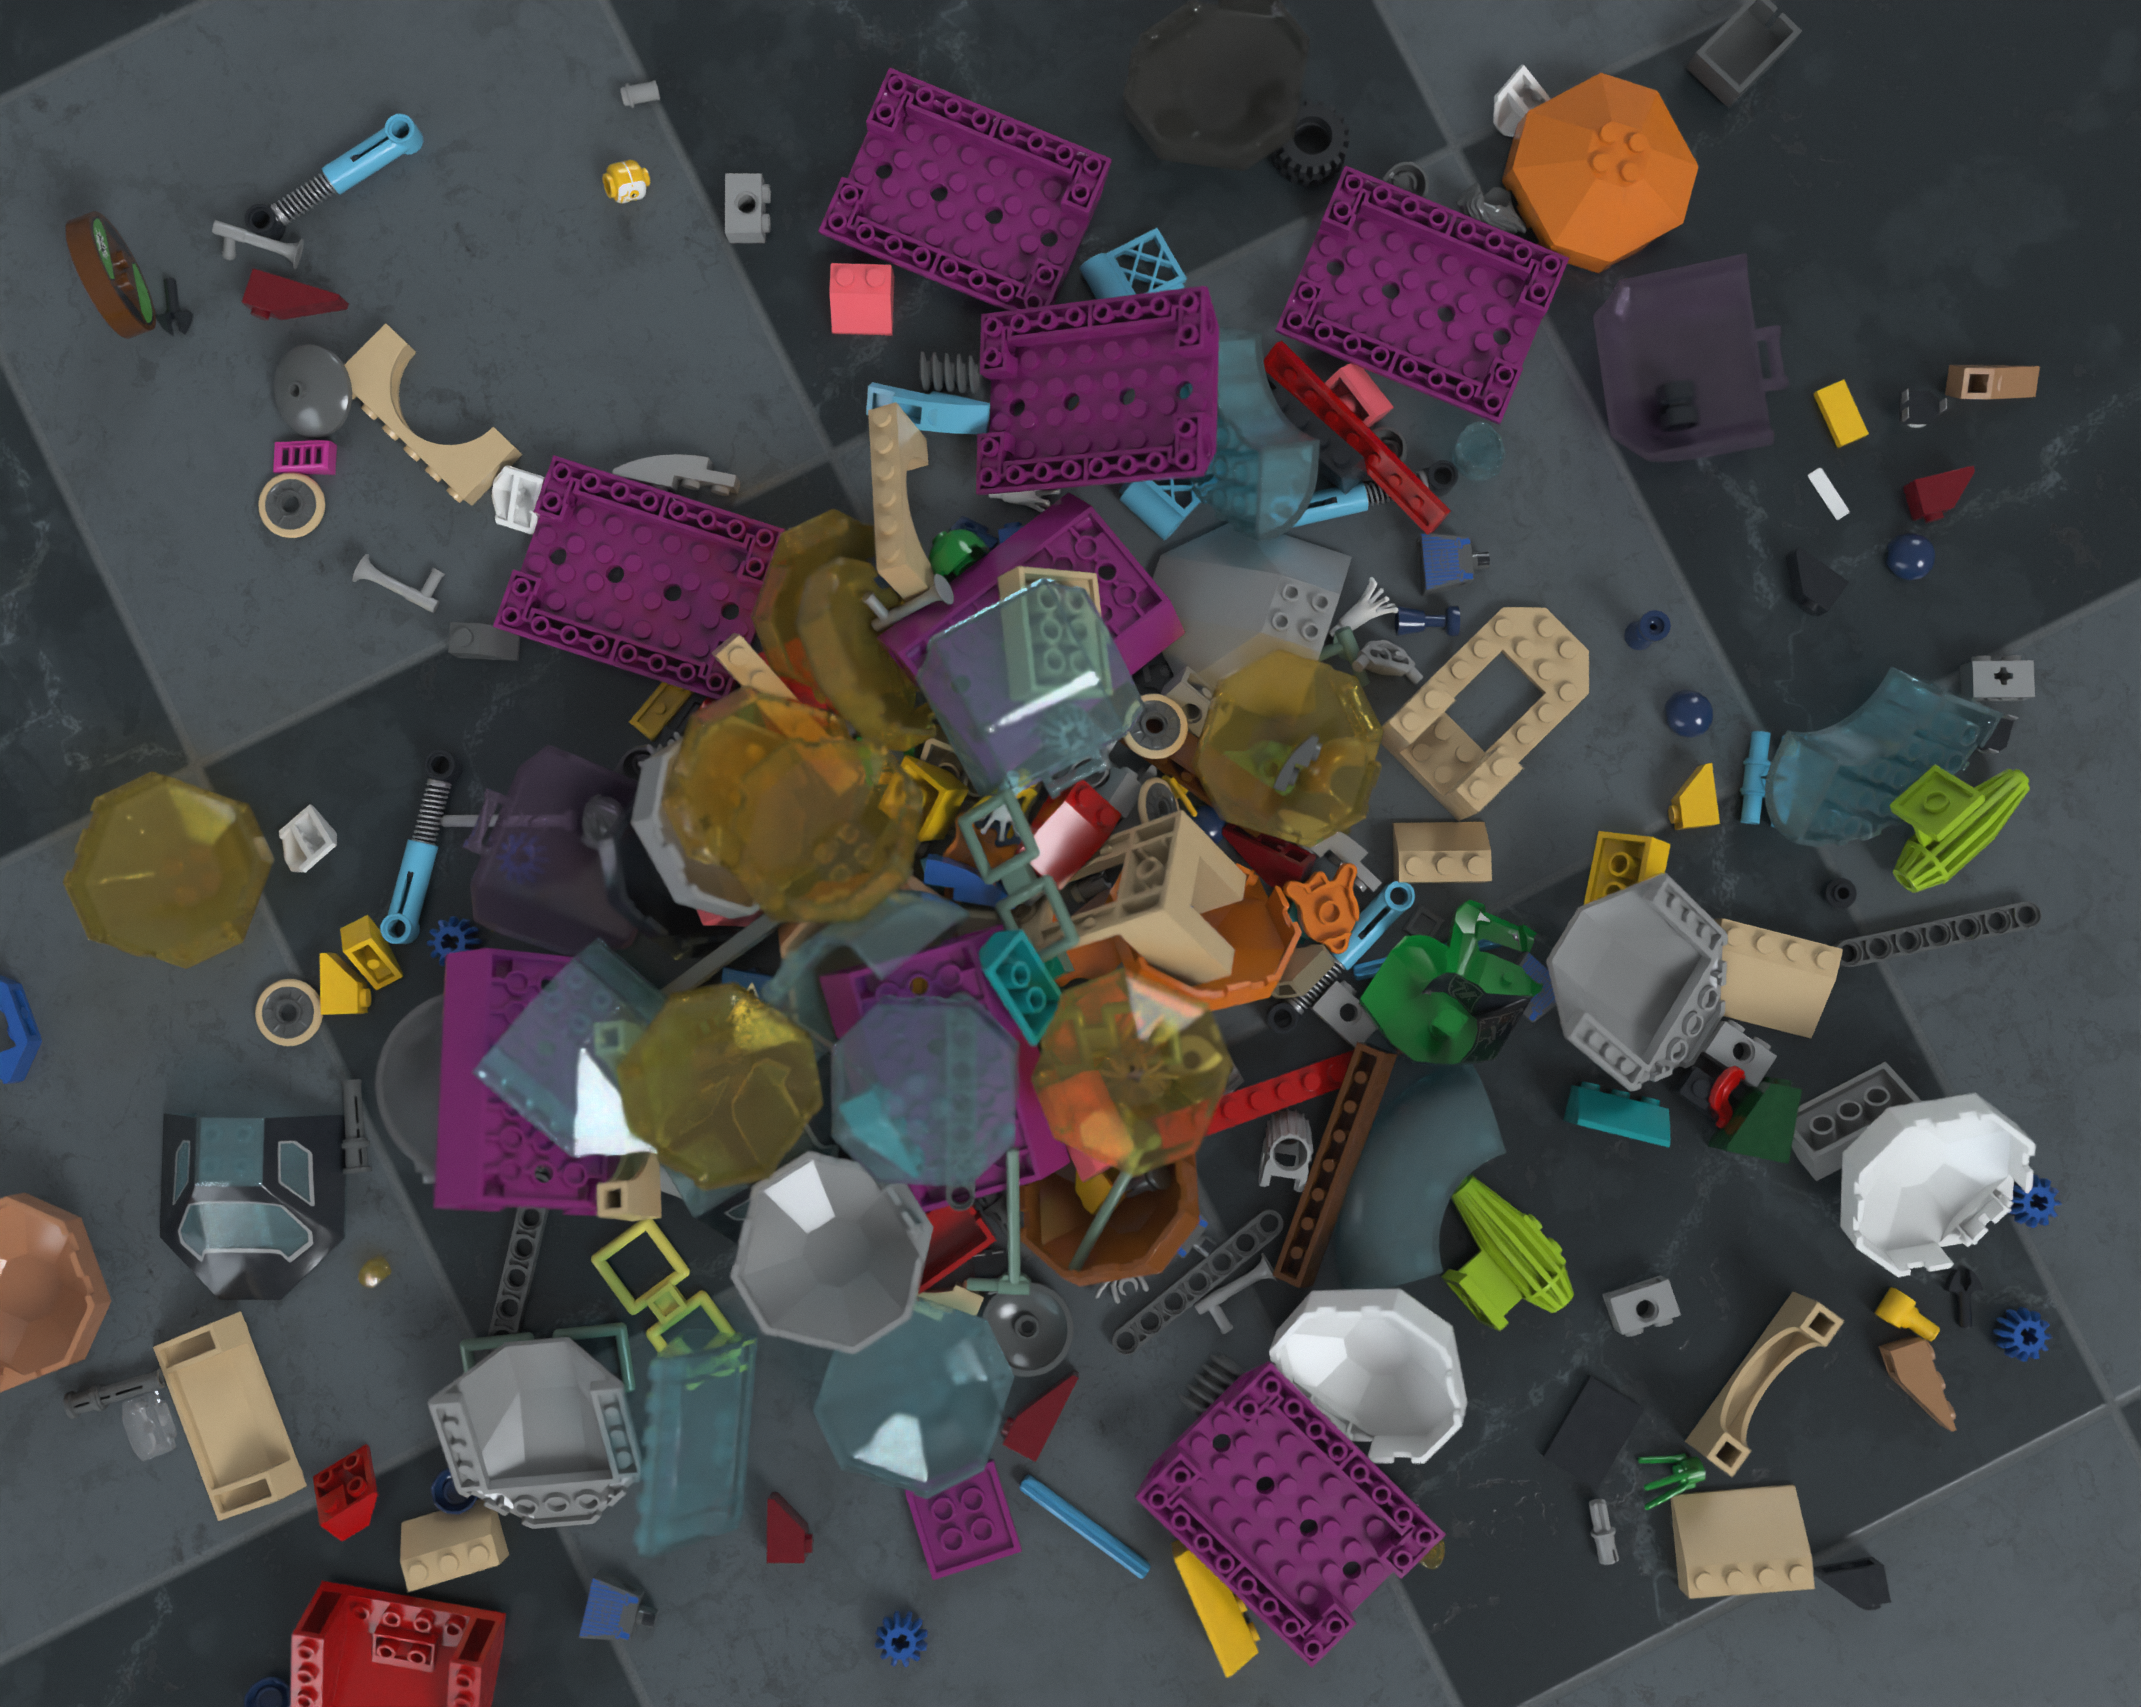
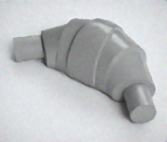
M1388 640L1367 642L1364 648L1358 652L1357 659L1352 664L1356 672H1362L1366 669L1379 675L1402 677L1405 674L1414 685L1423 678V675L1414 667L1416 663L1406 654L1405 650Z

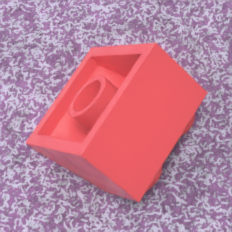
M831 263L830 308L832 334L892 335L894 274L892 266Z
M1352 363L1340 368L1325 382L1369 429L1375 426L1394 408L1364 368Z

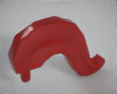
M1736 1065L1724 1070L1717 1078L1710 1092V1106L1719 1114V1119L1715 1125L1721 1129L1728 1124L1733 1114L1728 1097L1732 1090L1739 1085L1740 1081L1746 1078L1744 1075L1745 1071Z

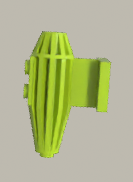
M1936 764L1932 766L1889 805L1892 813L1911 824L1915 831V834L1905 842L1893 869V875L1896 880L1912 893L1942 883L1945 884L1995 839L2027 792H2029L2028 777L2018 769H2005L1973 788Z
M1461 1174L1455 1178L1449 1185L1452 1188L1449 1196L1480 1251L1459 1271L1449 1269L1441 1278L1481 1324L1500 1331L1509 1323L1504 1315L1521 1299L1550 1313H1555L1566 1306L1574 1296L1565 1268L1567 1261L1560 1254L1563 1250L1559 1244L1551 1237L1547 1239L1540 1231L1543 1228L1540 1222L1533 1215H1526L1518 1211L1473 1175L1465 1176Z

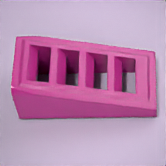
M330 440L275 442L273 472L282 474L295 472L301 474L336 475L337 445ZM283 450H289L288 465H283ZM295 450L299 451V465H294ZM306 451H310V464H306ZM317 451H321V464H316Z

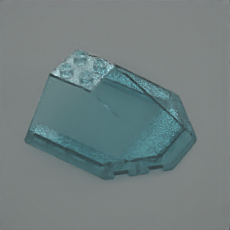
M599 938L577 954L557 974L472 1071L477 1078L574 1158L599 1154L608 1156L631 1154L632 1152H663L703 1105L693 1019Z

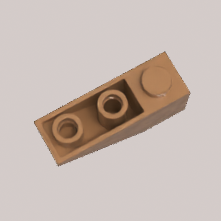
M1949 365L1945 395L1959 399L2035 397L2040 366Z
M1912 1335L1879 1346L1889 1377L1940 1426L1952 1432L1956 1431L1953 1421L1956 1419L1955 1411L1950 1402L1946 1401L1943 1392L1946 1388L1945 1382L1941 1374L1935 1369L1933 1363L1935 1353L1931 1344L1925 1339Z

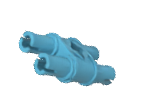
M1753 731L1751 732L1749 758H1745V761H1743V765H1745L1743 786L1739 792L1744 797L1740 822L1759 824L1762 798L1767 796L1774 800L1771 827L1789 829L1793 802H1796L1799 797L1797 795L1799 772H1802L1801 765L1798 764L1801 737L1782 736L1779 762L1770 763V760H1767L1771 733ZM1771 775L1772 779L1780 783L1771 785L1770 781H1766L1761 777Z

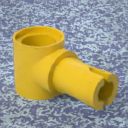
M1890 1287L1874 1312L1898 1329L1901 1327L1909 1328L1927 1341L1934 1340L1940 1330L1936 1324L1919 1313V1309L1915 1307L1916 1302L1893 1287Z

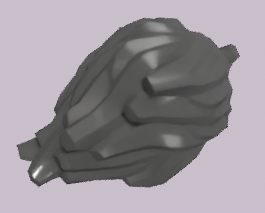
M1474 183L1456 201V204L1460 206L1461 213L1508 233L1515 234L1519 231L1525 234L1527 231L1526 225L1513 208L1510 192L1502 188L1493 187L1483 196L1480 185Z
M597 794L585 804L582 818L584 833L580 840L587 847L600 852V840L624 810L618 801L611 797H603Z

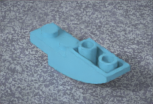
M873 382L868 386L866 415H868V410L897 402L919 430L954 434H982L988 432L990 403L936 391L924 394Z

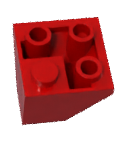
M365 1444L313 1476L319 1524L340 1541L346 1540L369 1526L378 1496L370 1446Z

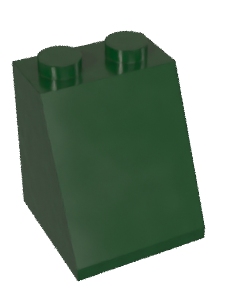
M1765 1076L1757 1087L1747 1086L1732 1109L1731 1120L1724 1128L1718 1127L1709 1140L1708 1147L1789 1164L1802 1089L1791 1087L1792 1081Z

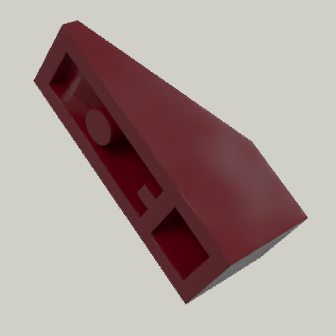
M254 268L252 269L242 299V303L251 310V315L269 321L270 317L286 320L347 310L349 303L339 294Z
M1232 821L1223 828L1221 834L1267 885L1273 888L1277 885L1283 890L1287 881L1293 880L1305 883L1310 878L1317 855L1265 830H1262L1260 835L1255 838Z
M1075 1370L1070 1371L1020 1408L1014 1418L1008 1416L1000 1432L1005 1435L1002 1445L1036 1462L1079 1378V1372Z

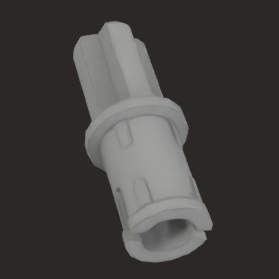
M1604 1499L1591 1500L1589 1508L1594 1528L1590 1533L1596 1542L1599 1563L1604 1565L1614 1564L1615 1561H1619L1614 1538L1616 1529L1610 1525L1606 1501Z

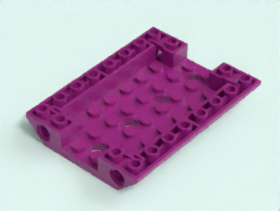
M889 67L866 120L867 135L848 178L841 177L818 230L819 234L1006 311L1055 305L1099 203L1112 159ZM886 165L891 167L893 170L892 174L888 178L878 177L876 171L880 166ZM936 188H943L948 194L944 200L935 201L931 197L932 191ZM990 211H998L1002 214L1003 218L999 223L991 224L986 220V215ZM1052 233L1058 238V241L1054 246L1047 247L1041 242L1042 236Z
M1345 165L1275 332L1500 425L1523 371L1522 365L1540 322L1548 311L1569 257ZM1331 262H1337L1342 266L1343 272L1338 276H1333L1328 273L1326 266ZM1386 285H1392L1397 289L1398 296L1393 299L1386 298L1382 293V288ZM1441 308L1450 309L1453 313V320L1449 322L1442 321L1438 317V310ZM1496 331L1505 332L1508 335L1509 342L1505 345L1497 344L1494 341L1493 333Z
M1198 286L981 314L979 374L991 380L990 431L989 433L978 434L976 494L988 495L1203 476L1216 453L1219 325L1208 287ZM1186 384H1192L1191 395L1181 399L1180 391L1182 387ZM1129 390H1134V400L1130 404L1125 405L1124 395ZM1078 395L1079 404L1074 410L1070 411L1068 408L1069 401L1072 397ZM1024 401V411L1021 415L1015 416L1014 410L1016 405Z
M553 455L533 511L539 518L521 570L513 569L493 627L727 703L738 682L711 653L733 633L741 635L752 648L780 566L785 529ZM559 549L565 550L567 553L566 560L561 564H553L551 560L552 554ZM614 568H621L624 571L623 579L617 583L610 582L608 578L609 572ZM672 586L680 587L682 591L680 598L676 601H668L665 596L667 589ZM731 604L738 606L739 614L735 619L727 620L723 617V610L726 606Z
M1069 492L949 583L954 595L952 604H947L943 600L930 603L904 617L877 637L878 642L914 686L920 685L956 728L955 736L994 783L1002 778L1008 770H1012L1044 745L1037 735L1041 729L1037 722L1044 720L1045 715L1043 711H1051L1052 703L1061 704L1063 701L1036 702L1010 700L1006 653L1001 648V644L1004 642L998 584L999 576L1018 566L1097 573L1110 692L1185 634L1170 599L1090 504ZM1102 566H1109L1113 569L1115 577L1111 580H1104L1098 575V569ZM958 677H964L970 682V689L966 692H958L953 688L952 682ZM1104 697L1066 699V701H1070L1075 705L1078 704L1086 712Z
M1003 924L942 940L939 946L883 962L879 958L819 975L853 1093L881 1080L884 1088L887 1087L891 1090L895 1098L894 1106L900 1116L903 1115L908 1121L911 1130L909 1134L914 1143H918L922 1147L926 1157L924 1168L920 1174L915 1176L869 1144L875 1167L899 1172L924 1213L949 1206L946 1198L945 1108L947 1102V1003L949 997L957 991L970 993L976 1002L975 1159L979 1160L981 1167L975 1172V1198L1007 1189L1006 1148L1014 1146L1019 1148V1186L1041 1180L1070 1163L1037 1044L1034 1046L1030 1045L982 969L978 952L995 932L1004 931ZM916 977L926 979L929 985L928 989L920 994L913 992L910 988L911 980ZM958 998L953 1002L952 1009L955 1013L964 1015L971 1009V1004L965 998ZM957 1030L952 1035V1041L957 1046H965L971 1040V1036L966 1030ZM933 1038H941L946 1043V1048L942 1053L934 1054L928 1049V1042ZM963 1061L955 1063L952 1067L953 1074L959 1078L968 1076L971 1070L970 1066ZM957 1093L953 1097L963 1102V1109L970 1104V1098L965 1093ZM959 1124L952 1129V1135L957 1140H965L970 1135V1129L966 1125ZM961 1155L955 1157L952 1160V1167L960 1172L965 1171L962 1165L968 1158ZM957 1187L952 1191L951 1195L956 1202H964L970 1197V1192L965 1187Z
M492 948L446 954L434 1208L500 1211L506 1206L563 1209V1214L598 1216L597 1184L609 1181L618 1168L624 1143V1115L620 1093L612 1072L600 1058L594 1056L593 1024L619 1020L630 1022L631 972L612 961ZM547 979L553 982L555 986L554 994H547L541 989V980ZM541 1040H546L552 1044L553 1054L551 1056H546L540 1052L538 1045ZM538 1103L549 1105L551 1108L550 1118L545 1119L538 1115L536 1110ZM537 1166H543L548 1170V1182L542 1183L535 1178L534 1171Z
M1271 1361L1243 1373L1153 1462L1135 1494V1498L1311 1668L1356 1625L1352 1612L1392 1572L1402 1579L1446 1535ZM1219 1434H1225L1229 1437V1443L1223 1448H1217L1212 1444L1215 1436ZM1262 1477L1273 1479L1272 1486L1267 1490H1259L1256 1487L1257 1481ZM1306 1519L1316 1521V1526L1311 1532H1302L1300 1530L1301 1523ZM1355 1561L1359 1563V1568L1355 1573L1346 1574L1343 1572V1567L1347 1562Z

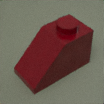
M1974 465L1915 479L1903 486L1912 521L1924 519L1925 523H1930L1943 519V513L1954 508L1975 473Z
M771 1492L767 1499V1563H805L808 1553H813L814 1535L808 1534V1523L778 1492Z

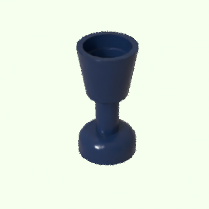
M1397 606L1398 612L1395 613L1396 636L1423 632L1425 627H1444L1448 636H1458L1459 606H1449L1445 610L1444 615H1425L1424 610Z
M1649 611L1639 621H1633L1627 626L1624 633L1625 641L1632 649L1644 650L1652 642L1660 641L1668 635L1671 628L1670 620L1662 611Z

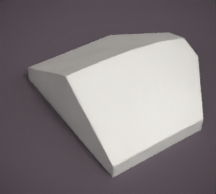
M1520 65L1494 98L1493 123L1504 136L1514 137L1517 124L1525 114L1551 99L1525 65Z
M505 466L493 482L491 497L496 512V523L533 535L539 519L533 511L545 477L512 466Z
M311 804L279 831V837L283 842L284 859L292 872L306 873L337 846V833Z

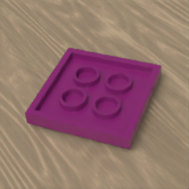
M994 1458L905 1487L904 1491L932 1580L1022 1551Z

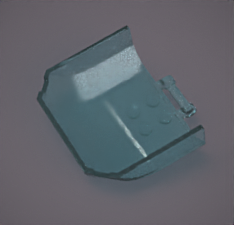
M1048 578L1038 580L931 637L927 646L928 654L922 668H919L916 677L922 692L979 796H994L1006 788L1012 789L1016 795L1040 781H1043L1052 799L1060 796V791L1096 772L1101 774L1108 770L1099 750L1126 736L1145 709L1144 702L1123 658L1086 589L1077 586L1072 588L1061 585L1055 580ZM1089 755L1091 756L1092 760L1053 781L1051 775Z
M888 890L862 900L816 933L812 940L806 941L796 952H789L782 960V967L773 979L767 980L762 986L761 994L768 1001L776 1037L805 1068H809L839 1044L819 975L866 962L878 977L882 979L918 951L939 946L942 940L952 938L971 914L965 908L946 898L918 890Z

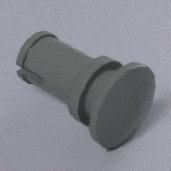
M1159 1159L1152 1160L1149 1166L1142 1169L1141 1173L1132 1176L1124 1192L1130 1189L1132 1191L1128 1192L1126 1196L1133 1198L1147 1190L1155 1191L1157 1189L1165 1190L1171 1185V1174L1168 1167Z

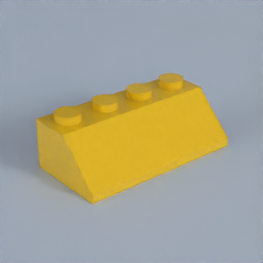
M1180 1540L1174 1541L1171 1545L1175 1563L1226 1678L1230 1677L1259 1652L1256 1641L1260 1640L1258 1631L1253 1621L1247 1623L1243 1612L1247 1611L1245 1603Z

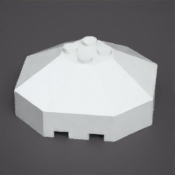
M1976 1093L1889 1107L1843 1152L1840 1227L1858 1250L1897 1277L1910 1275L1912 1268L1925 1266L1928 1272L1948 1269L1954 1263L1941 1247L1961 1243L1967 1247L1971 1244L1976 1245L1977 1241L1989 1231L1985 1225L1990 1220L1996 1224L2005 1214L2011 1211L2010 1207L2014 1204L2011 1201L2013 1199L2014 1180L2026 1193L2032 1190L2033 1170L2029 1167V1156L2035 1155V1143L2015 1122Z
M1401 1289L1311 1291L1278 1328L1269 1350L1271 1362H1275L1276 1367L1351 1441H1372L1368 1458L1373 1463H1393L1395 1457H1411L1412 1463H1425L1462 1426L1467 1398L1453 1328Z

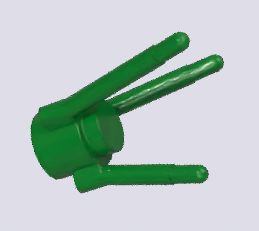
M1682 1453L1675 1456L1638 1458L1639 1463L1677 1464L1672 1467L1673 1475L1645 1484V1490L1658 1488L1676 1481L1680 1484L1645 1504V1510H1650L1685 1490L1695 1488V1483L1704 1481L1706 1478L1703 1464L1697 1456L1687 1458L1686 1454Z

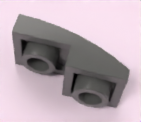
M1312 732L1293 749L1280 768L1273 788L1285 792L1288 784L1294 786L1299 773V768L1295 767V764L1308 767L1310 760H1317L1322 744L1317 742L1319 734Z

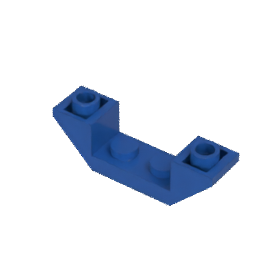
M0 975V1010L5 1014L8 1022V1035L16 1044L15 1047L0 1052V1079L3 1084L19 1083L25 1080L42 1043V1038L22 984Z

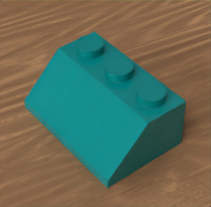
M1022 929L995 932L978 952L982 969L1030 1045L1034 1046L1069 1003Z
M1582 1081L1581 1087L1571 1085L1563 1121L1665 1147L1670 1146L1669 1109L1659 1107L1660 1100L1642 1096L1641 1102L1629 1099L1631 1093L1612 1089L1611 1094L1599 1092L1600 1085Z

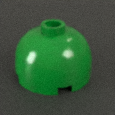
M955 529L948 533L942 531L932 540L933 546L930 549L928 560L934 576L939 574L950 583L979 561L984 552L988 554L990 549L974 532L965 529Z

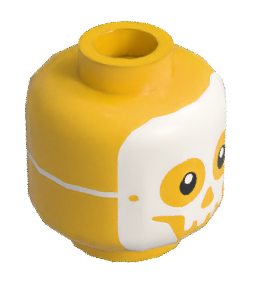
M635 160L610 164L602 177L607 196L614 198L616 202L621 204L642 199L646 195V187L650 186L648 171L646 168H641Z

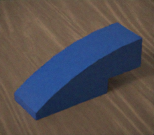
M928 853L923 884L954 888V901L996 906L997 902L1009 896L1005 887L996 881L991 885L985 884L979 870L968 864Z

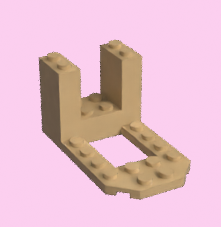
M1503 607L1395 712L1373 736L1457 821H1460L1483 809L1523 769L1519 762L1589 694V650L1547 608ZM1502 652L1543 695L1484 752L1444 711L1456 701L1454 697Z
M1183 810L1110 835L1106 842L1069 881L1078 880L1124 863L1116 902L1070 917L1080 941L1076 946L1068 950L1119 934L1139 954L1144 956L1156 970L1189 987L1231 975L1235 949L1199 914L1243 900L1246 875ZM1046 894L1031 906H1026L1022 902L1015 906V909H1010L1018 929L1024 931L1036 952L1065 937L1058 921L1052 923L1054 912Z

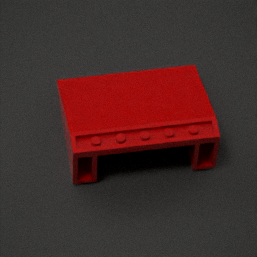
M322 1581L292 1633L291 1707H491L504 1641L506 1613Z

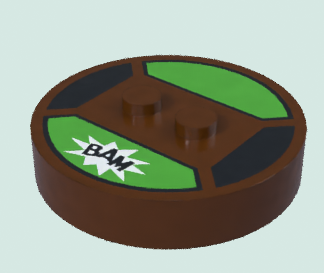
M97 211L68 220L65 233L71 258L88 295L105 321L117 334L125 339H130L153 330L156 326V313L152 297L134 256L116 228L105 216Z

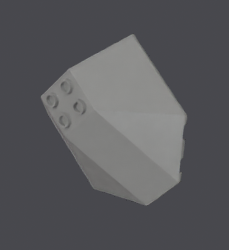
M1240 519L1231 521L1162 554L1152 579L1170 599L1185 631L1183 636L1161 652L1173 673V677L1185 666H1189L1231 702L1232 705L1295 726L1325 642L1352 557Z
M1665 873L1578 907L1546 960L1564 1037L1629 1091H1636L1642 1088V1083L1646 1081L1656 1082L1672 1075V1070L1680 1066L1687 1068L1694 1065L1725 1013V1001L1721 1000V986L1726 985L1727 961L1722 960V946L1727 945V932Z
M569 1337L505 1342L428 1401V1406L457 1492L467 1498L472 1494L484 1500V1506L504 1516L508 1513L514 1514L522 1518L521 1524L531 1529L594 1524L601 1517L603 1510L608 1506L612 1507L627 1493V1488L634 1482L638 1483L645 1475L646 1471L623 1383Z

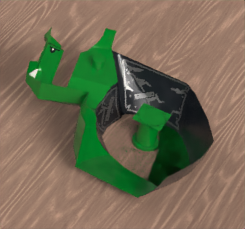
M1469 899L1457 908L1452 916L1447 946L1429 936H1405L1391 950L1360 998L1359 1004L1380 1035L1406 1063L1425 1066H1458L1494 1060L1531 999L1542 991L1543 983H1536L1526 974L1521 966L1493 954L1479 951L1478 941L1486 939L1522 952H1530L1534 943V936L1537 933L1524 924L1517 926L1485 912L1484 904Z

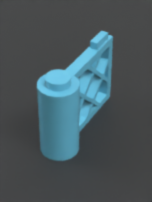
M1158 228L1106 254L1100 253L1091 257L1079 268L1096 299L1136 295L1132 288L1134 278L1150 283L1147 293L1183 289V283L1187 280ZM1154 239L1160 249L1158 257L1142 253L1143 244ZM1123 254L1135 257L1133 269L1129 270L1120 267L1115 258ZM1139 259L1156 264L1152 277L1136 272ZM1159 265L1170 268L1176 278L1168 282L1156 278Z
M1210 463L1206 472L1214 479L1208 485H1195V477H1190V485H1174V479H1169V485L1158 486L1154 481L1128 482L1119 490L1122 494L1119 500L1165 541L1223 480L1224 475ZM1174 491H1191V503L1185 509L1175 501ZM1195 491H1201L1200 494L1196 497Z

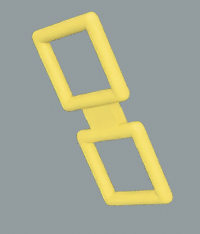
M653 1219L639 1220L592 1255L591 1262L629 1314L636 1315L649 1306L659 1321L647 1329L646 1337L685 1389H692L744 1350V1342L706 1291L700 1290L686 1300L675 1286L689 1276L690 1269ZM646 1231L675 1271L635 1300L606 1260ZM701 1305L729 1343V1346L689 1374L661 1334Z

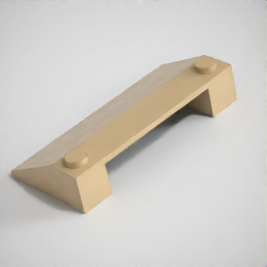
M241 1311L153 1347L218 1521L279 1501L307 1486L303 1477V1471L297 1461Z

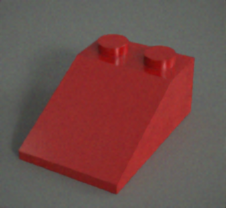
M1080 776L1058 779L1030 826L1040 849L1039 857L1030 862L1032 868L1040 877L1050 875L1058 891L1062 890L1106 842L1122 815ZM1022 841L1020 842L1019 846L1014 852V855H1017L1022 851L1026 850Z

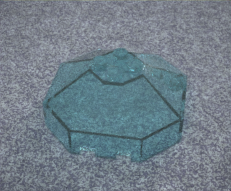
M883 995L831 1048L832 1138L877 1183L970 1186L1015 1144V1106L1019 1098V1043L974 998L949 1000L942 999V997L915 996L912 999Z
M917 1296L913 1317L856 1354L834 1350L813 1412L841 1470L850 1473L857 1472L872 1477L873 1481L893 1488L900 1487L915 1492L914 1495L928 1499L984 1471L1002 1419L1014 1375L986 1319Z

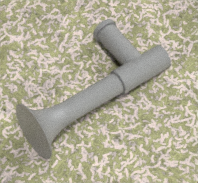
M218 220L214 221L212 233L224 237L222 256L227 260L236 258L235 246L236 241L283 255L292 262L294 269L297 268L300 262L304 245L303 238L297 243H283Z
M369 554L363 556L353 574V582L359 579L371 580L432 613L437 610L440 601L431 596L441 578L445 575L439 570L431 569L432 572L422 590L419 591L377 570L370 563Z
M939 574L934 576V585L928 591L890 611L877 599L873 591L867 592L862 597V601L878 616L872 620V626L876 632L885 630L904 617L935 601L943 600L947 604H952L954 601V595L949 583Z
M1261 1253L1262 1259L1260 1263L1249 1273L1223 1288L1213 1291L1194 1304L1200 1315L1208 1310L1210 1311L1222 1334L1232 1330L1233 1325L1230 1324L1219 1304L1262 1279L1271 1278L1278 1282V1278L1272 1276L1274 1270L1263 1253Z

